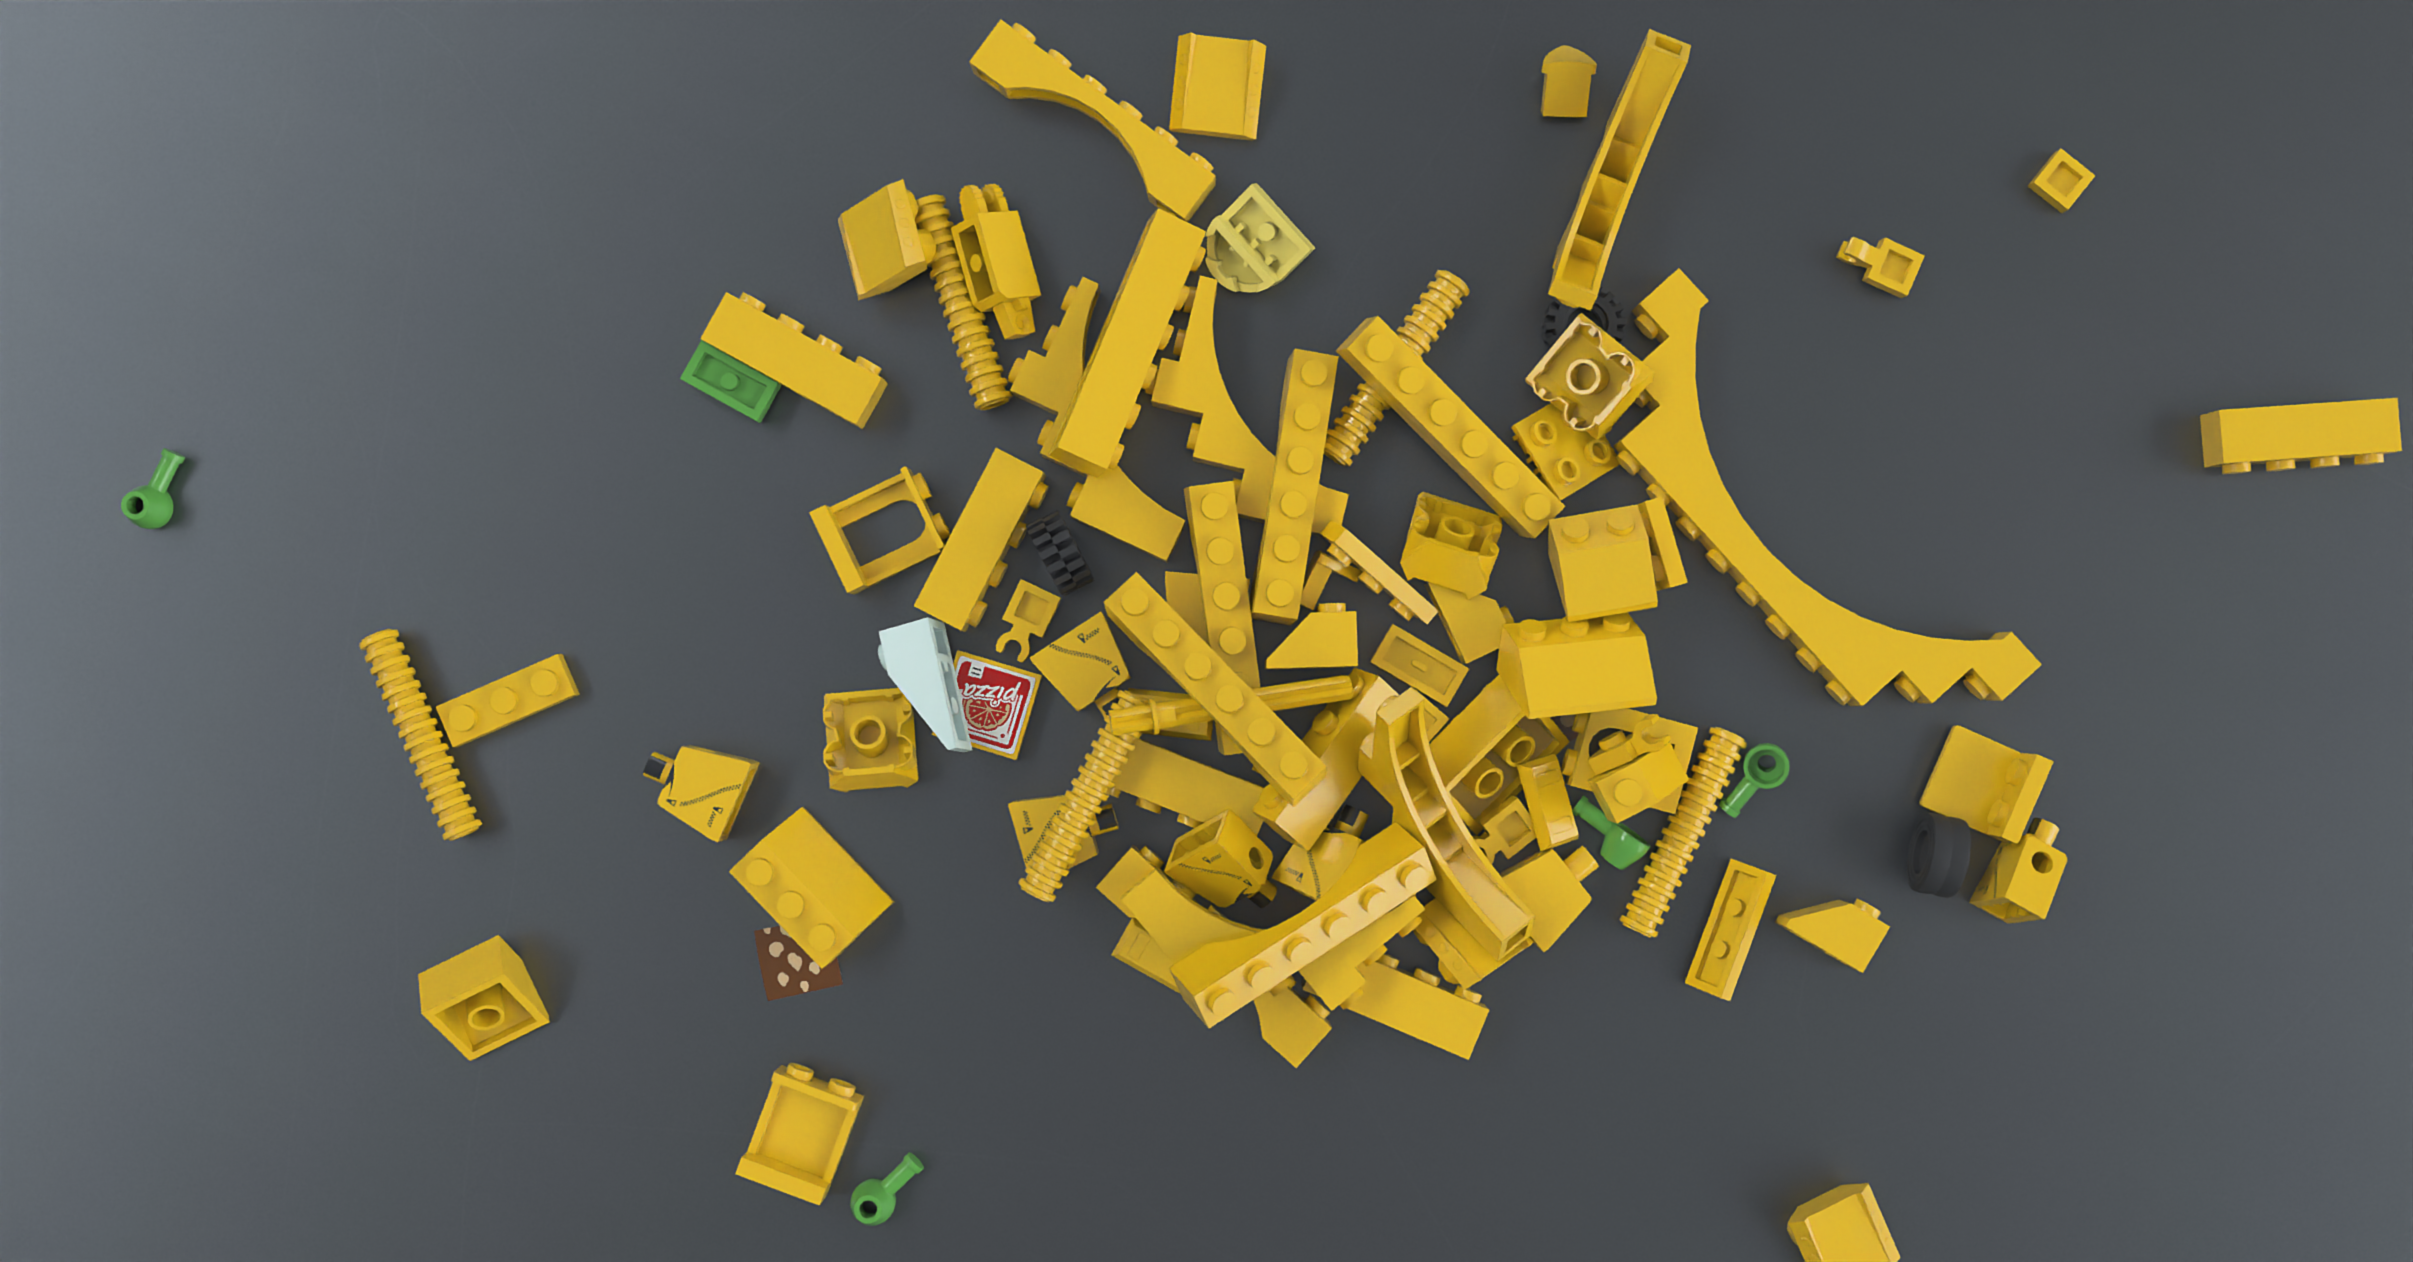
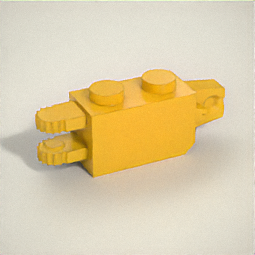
M967 185L961 188V192H959V203L961 204L964 221L951 227L971 303L980 312L994 311L1004 339L1026 337L1035 332L1031 300L1041 296L1018 210L1009 211L1006 198L1003 196L1004 192H1002V188L999 185H985V187H982V191L978 186Z

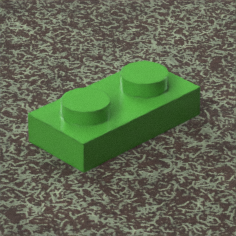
M702 340L680 377L684 382L759 423L762 422L782 386L780 383Z

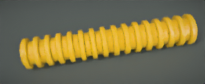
M938 194L924 196L916 200L918 213L914 220L918 229L931 233L936 244L934 258L927 264L928 267H932L929 275L932 280L937 282L934 285V290L941 294V297L938 299L939 304L946 308L943 311V316L950 320L947 328L948 331L954 332L951 340L953 344L959 347L956 351L957 357L963 358L960 366L962 370L968 373L965 376V381L972 385L969 393L971 396L976 397L977 401L974 402V407L977 410L983 411L1001 406L1009 402V399L1013 396L1011 391H1006L1005 389L1008 381L1006 378L1001 377L1004 369L1002 365H997L996 360L999 359L998 352L992 351L995 343L993 339H988L987 335L990 333V328L983 324L986 316L983 312H979L971 303L951 227L955 225L952 221H948L951 215L949 209L943 207L946 204V199L943 195Z
M1437 270L1435 273L1437 280L1429 282L1427 285L1428 293L1422 292L1419 297L1421 303L1414 304L1411 308L1412 316L1406 315L1403 320L1406 325L1404 327L1399 326L1396 330V334L1422 361L1421 355L1423 353L1428 354L1431 349L1429 343L1436 342L1439 338L1438 330L1444 331L1446 328L1445 320L1453 318L1454 312L1452 310L1454 308L1459 309L1462 305L1460 298L1467 297L1470 293L1467 284L1463 280L1446 270ZM1367 382L1365 384L1360 383L1357 386L1359 393L1351 395L1349 398L1350 406H1344L1341 410L1343 416L1341 418L1336 417L1333 422L1336 425L1335 428L1327 430L1328 438L1325 442L1324 454L1344 467H1350L1353 463L1351 460L1352 455L1360 453L1361 450L1358 446L1360 443L1366 444L1368 441L1367 433H1373L1376 429L1374 423L1382 421L1384 418L1383 410L1391 408Z
M385 629L365 637L359 643V647L367 652V655L364 657L366 663H372L373 665L370 672L372 676H377L379 679L376 681L377 688H383L384 690L381 697L383 701H388L390 704L387 707L388 713H394L395 718L392 720L394 726L400 727L401 731L398 732L399 739H405L406 744L403 745L405 752L410 751L412 755L409 758L410 764H416L418 768L414 773L416 777H422L423 782L420 783V787L422 790L427 789L429 793L425 798L427 802H432L434 805L431 809L432 814H438L440 820L437 821L438 828H444L445 833L442 834L444 840L452 841L478 830L482 822L480 819L475 820L473 814L477 812L475 806H469L468 801L471 800L469 794H464L462 790L466 785L464 781H458L457 776L460 775L459 769H453L451 764L455 760L453 756H447L446 754L449 747L447 743L442 744L440 740L443 737L442 731H436L435 726L438 724V721L429 715L432 712L431 706H425L424 701L427 699L425 693L419 692L418 688L421 687L420 680H414L413 675L416 674L414 667H408L407 663L410 662L409 655H403L402 650L405 649L403 642H398L396 639L399 637V632L395 629Z
M1119 690L1117 696L1120 697L1118 703H1112L1111 709L1148 705V701L1127 690ZM1106 715L1104 719L1107 722L1105 728H1099L1097 732L1101 735L1099 740H1093L1091 746L1094 748L1092 753H1086L1084 757L1087 760L1085 766L1080 765L1078 771L1081 773L1079 778H1073L1071 784L1074 785L1072 791L1067 790L1064 795L1068 798L1065 804L1060 803L1058 809L1061 811L1059 816L1054 815L1051 819L1054 825L1052 829H1046L1045 834L1048 836L1046 841L1041 840L1038 846L1041 850L1039 854H1033L1031 858L1034 861L1033 865L1026 867L1025 872L1028 874L1026 879L1021 878L1018 882L1022 890L1042 901L1054 902L1056 898L1054 894L1055 889H1061L1063 885L1060 881L1061 877H1067L1069 874L1068 864H1074L1076 860L1073 854L1075 851H1081L1083 847L1080 844L1081 839H1087L1089 835L1086 831L1088 826H1094L1096 822L1093 819L1094 814L1101 813L1102 807L1099 806L1101 801H1107L1109 797L1106 794L1108 788L1113 789L1115 786V782L1112 781L1114 776H1120L1122 770L1119 769L1121 763L1126 764L1129 759L1125 756L1128 750H1134L1135 745L1132 742L1134 738L1139 739L1142 734L1141 732H1133L1113 736L1109 715Z
M1720 727L1710 728L1709 734L1712 736L1710 740H1704L1703 746L1706 749L1704 753H1698L1697 758L1700 760L1698 765H1692L1691 771L1694 774L1692 778L1685 782L1688 787L1686 791H1681L1680 796L1682 799L1677 805L1676 813L1674 816H1668L1669 827H1663L1661 833L1664 834L1662 841L1657 840L1655 843L1659 848L1656 853L1651 852L1649 856L1652 859L1651 865H1645L1643 870L1647 873L1644 879L1640 877L1637 881L1641 886L1638 891L1633 890L1631 894L1635 897L1633 903H1627L1625 908L1629 911L1626 916L1621 915L1619 919L1623 922L1622 925L1649 938L1657 937L1658 932L1655 931L1657 924L1662 925L1664 919L1661 918L1663 911H1669L1670 907L1667 903L1669 899L1674 900L1676 897L1673 890L1675 886L1680 887L1682 884L1679 880L1680 875H1686L1688 869L1685 868L1687 861L1692 862L1694 859L1690 854L1693 849L1698 850L1700 846L1697 843L1698 837H1704L1706 832L1703 830V827L1712 821L1708 816L1711 811L1716 812L1718 808L1715 805L1716 799H1722L1724 794L1720 791L1723 786L1728 787L1730 783L1726 778L1728 774H1734L1736 770L1732 767L1734 761H1740L1741 755L1738 753L1740 749H1746L1747 743L1744 742L1742 737Z

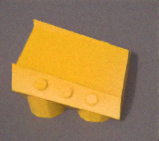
M1192 32L1178 36L1169 130L1188 134L1256 140L1266 45L1254 39L1249 41L1196 35Z
M904 179L886 185L843 212L838 218L858 300L891 291L928 269L927 264L934 258L936 253V244L931 233L916 227L914 219L918 213V204L913 193L906 190Z
M1581 313L1526 377L1525 382L1534 389V392L1542 400L1550 401L1564 413L1566 422L1574 430L1587 431L1598 440L1612 430V426L1629 406L1652 383L1655 372Z
M1426 492L1420 493L1417 497L1400 562L1407 581L1415 577L1465 593L1467 600L1486 591L1491 571L1499 553L1497 542L1503 526L1501 516Z
M899 688L829 693L824 695L823 722L826 725L827 746L823 751V759L829 771L830 789L847 793L849 790L904 786L908 788L918 782L913 705Z
M1436 898L1424 905L1425 910L1419 914L1422 922L1413 930L1420 943L1429 946L1438 956V969L1444 979L1452 984H1460L1464 990L1481 981L1485 976L1534 942L1531 936H1529L1497 962Z
M1869 1183L1840 1185L1798 1206L1787 1224V1231L1792 1241L1799 1247L1805 1262H1897L1901 1258Z

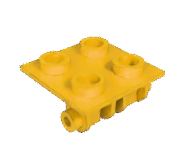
M1552 403L1511 427L1515 433V436L1512 437L1513 440H1517L1525 455L1528 453L1530 455L1526 459L1527 463L1533 461L1537 466L1533 473L1535 475L1539 472L1541 473L1540 479L1543 484L1560 501L1620 465L1616 459L1617 454L1605 435L1596 440L1587 431L1574 430L1566 422L1564 413Z

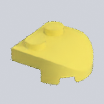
M1257 183L1251 184L1222 215L1216 216L1209 225L1205 235L1207 237V257L1205 261L1209 271L1221 285L1234 292L1257 293L1277 285L1315 249L1312 243Z

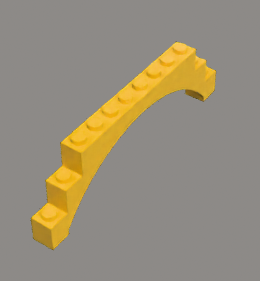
M1678 268L1632 310L1637 317L1634 321L1639 330L1649 339L1656 338L1661 344L1642 360L1644 364L1655 372L1652 383L1634 401L1642 408L1647 405L1651 412L1613 445L1619 452L1616 459L1629 474L1634 476L1638 473L1649 485L1646 488V492L1651 499L1663 497L1665 507L1668 506L1679 518L1675 523L1680 531L1691 541L1698 539L1709 551L1705 556L1710 564L1720 573L1728 572L1738 583L1735 589L1741 598L1752 607L1757 604L1768 616L1765 620L1767 626L1779 638L1784 640L1787 637L1798 649L1795 653L1797 659L1809 671L1814 673L1817 670L1827 680L1828 684L1825 688L1839 704L1844 706L1848 703L1849 706H1863L1894 677L1897 679L1894 686L1908 701L1932 704L1963 675L1966 677L1963 680L1964 685L1978 699L1983 700L1985 698L1987 701H2003L2042 665L2012 631L1995 633L1989 640L1963 641L1932 638L1900 631L1860 617L1828 600L1798 579L1769 552L1749 527L1723 485L1710 454L1700 417L1695 380L1696 337L1700 308L1709 300Z

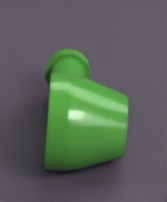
M163 448L161 452L162 457L148 485L138 486L123 497L121 509L132 524L144 529H157L164 526L170 520L173 514V501L166 490L179 464L184 462L185 456L173 450ZM139 499H142L144 508L138 513L136 503Z
M1761 743L1751 748L1744 759L1743 769L1745 777L1726 799L1723 798L1719 802V806L1727 814L1736 818L1740 814V809L1758 788L1771 789L1781 785L1786 780L1790 767L1786 753L1779 746L1771 743ZM1763 755H1770L1775 759L1776 763L1770 768H1765L1760 765L1758 760Z
M1582 796L1572 810L1575 817L1578 815L1605 835L1600 855L1618 869L1624 870L1646 854L1651 846L1644 838L1621 822L1614 823L1608 821L1604 812L1591 804L1586 796Z
M908 1152L903 1157L904 1160L884 1180L868 1179L861 1182L855 1188L851 1196L850 1208L856 1220L864 1225L874 1226L885 1222L891 1216L896 1205L895 1193L915 1173H920L924 1169L923 1164L914 1154ZM863 1202H874L877 1212L867 1213L863 1209Z

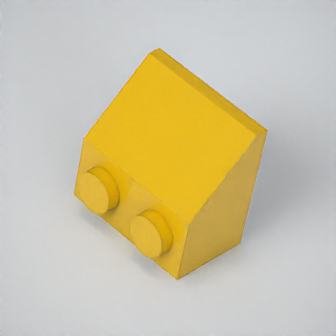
M1638 505L1548 520V555L1568 622L1657 607L1658 600L1649 539Z
M1346 603L1319 604V606H1316L1317 612L1308 614L1264 661L1265 670L1358 666L1356 611H1346Z
M499 935L418 974L421 1014L469 1061L549 1023V1015L522 959Z

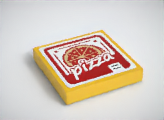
M957 650L953 664L971 746L1018 760L1043 675Z

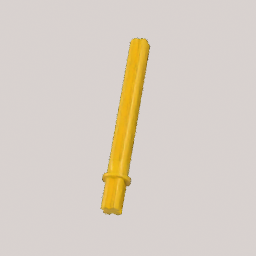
M1347 675L1252 689L1272 711L1349 700L1353 696L1352 682ZM1154 698L1148 699V705L1109 710L1110 727L1113 736L1152 730L1153 734L1157 735L1159 734V729L1213 720L1193 698L1155 702Z

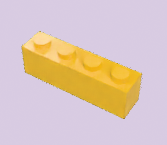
M727 292L725 293L702 334L701 340L861 429L864 428L888 385L882 377L878 376L881 371L879 366L861 356H858L854 363L840 355L843 347L823 335H819L816 341L801 333L805 327L804 325L782 313L778 320L765 314L763 310L766 305L742 292L739 299Z
M2398 398L2226 409L2200 415L2204 468L2222 467V474L2251 472V464H2266V471L2295 469V461L2309 460L2310 468L2340 466L2339 458L2353 457L2354 465L2384 463L2383 455L2402 451Z
M995 448L914 607L964 632L967 631L969 625L977 627L988 606L982 600L989 586L997 588L1008 568V564L1002 562L1010 546L1016 549L1019 547L1027 532V524L1023 523L1029 509L1033 507L1037 510L1046 496L1049 486L1044 484L1047 476L1043 471Z
M1355 667L1347 675L1352 682V698L1329 702L1325 709L1314 718L1312 727L1302 739V742L1327 766L1326 777L1294 808L1271 784H1268L1261 792L1260 799L1251 810L1283 839L1307 851L1314 845L1363 776L1358 771L1359 747L1362 741L1375 730L1378 707L1388 697L1392 695L1399 696L1380 676Z
M1134 738L1132 742L1135 745L1134 750H1128L1125 755L1129 758L1127 763H1121L1119 767L1122 773L1120 776H1114L1112 781L1115 782V786L1113 789L1108 788L1106 794L1119 798L1121 791L1137 796L1135 805L1158 814L1161 813L1162 807L1179 813L1178 822L1193 828L1198 827L1227 809H1231L1256 836L1263 823L1251 810L1260 799V794L1265 787L1140 738Z
M1386 953L1369 966L1361 962L1356 967L1367 982L1360 987L1364 994L1347 1009L1469 1060L1489 1013V1009L1485 1004L1480 1002L1481 994L1469 988L1464 990L1461 985H1457L1455 991L1438 985L1441 977L1416 967L1414 974L1397 967L1400 960ZM1303 978L1301 983L1302 989L1319 996Z

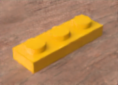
M1331 520L1321 531L1320 534L1331 543L1327 551L1345 567L1354 563L1363 571L1358 576V579L1376 594H1379L1382 590L1389 594L1393 599L1388 605L1409 622L1414 616L1428 625L1438 613V610L1346 528Z
M556 654L436 706V709L452 747H459L580 694L563 654Z
M1730 859L1685 980L1686 984L1721 999L1731 1000L1777 875Z

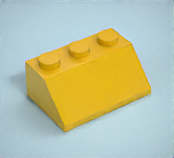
M1628 612L1568 622L1565 616L1562 619L1542 621L1527 619L1520 623L1502 624L1496 670L1528 719L1656 705L1657 695L1646 636Z
M1498 675L1483 688L1481 693L1459 715L1453 718L1450 724L1429 744L1443 785L1463 823L1478 835L1483 830L1478 822L1512 795L1516 796L1523 789L1517 765L1555 753L1557 755L1570 741L1550 717L1528 719L1501 676Z
M804 806L764 837L729 871L821 969L838 957L894 903L893 899Z

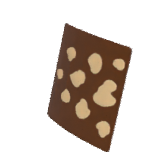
M781 926L754 931L759 964L768 1001L843 985L837 957L829 965L821 969Z

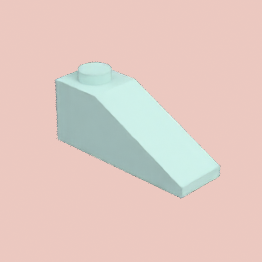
M927 617L879 631L881 645L878 647V655L883 668L887 670L890 678L948 750L958 752L971 751V741L944 622Z

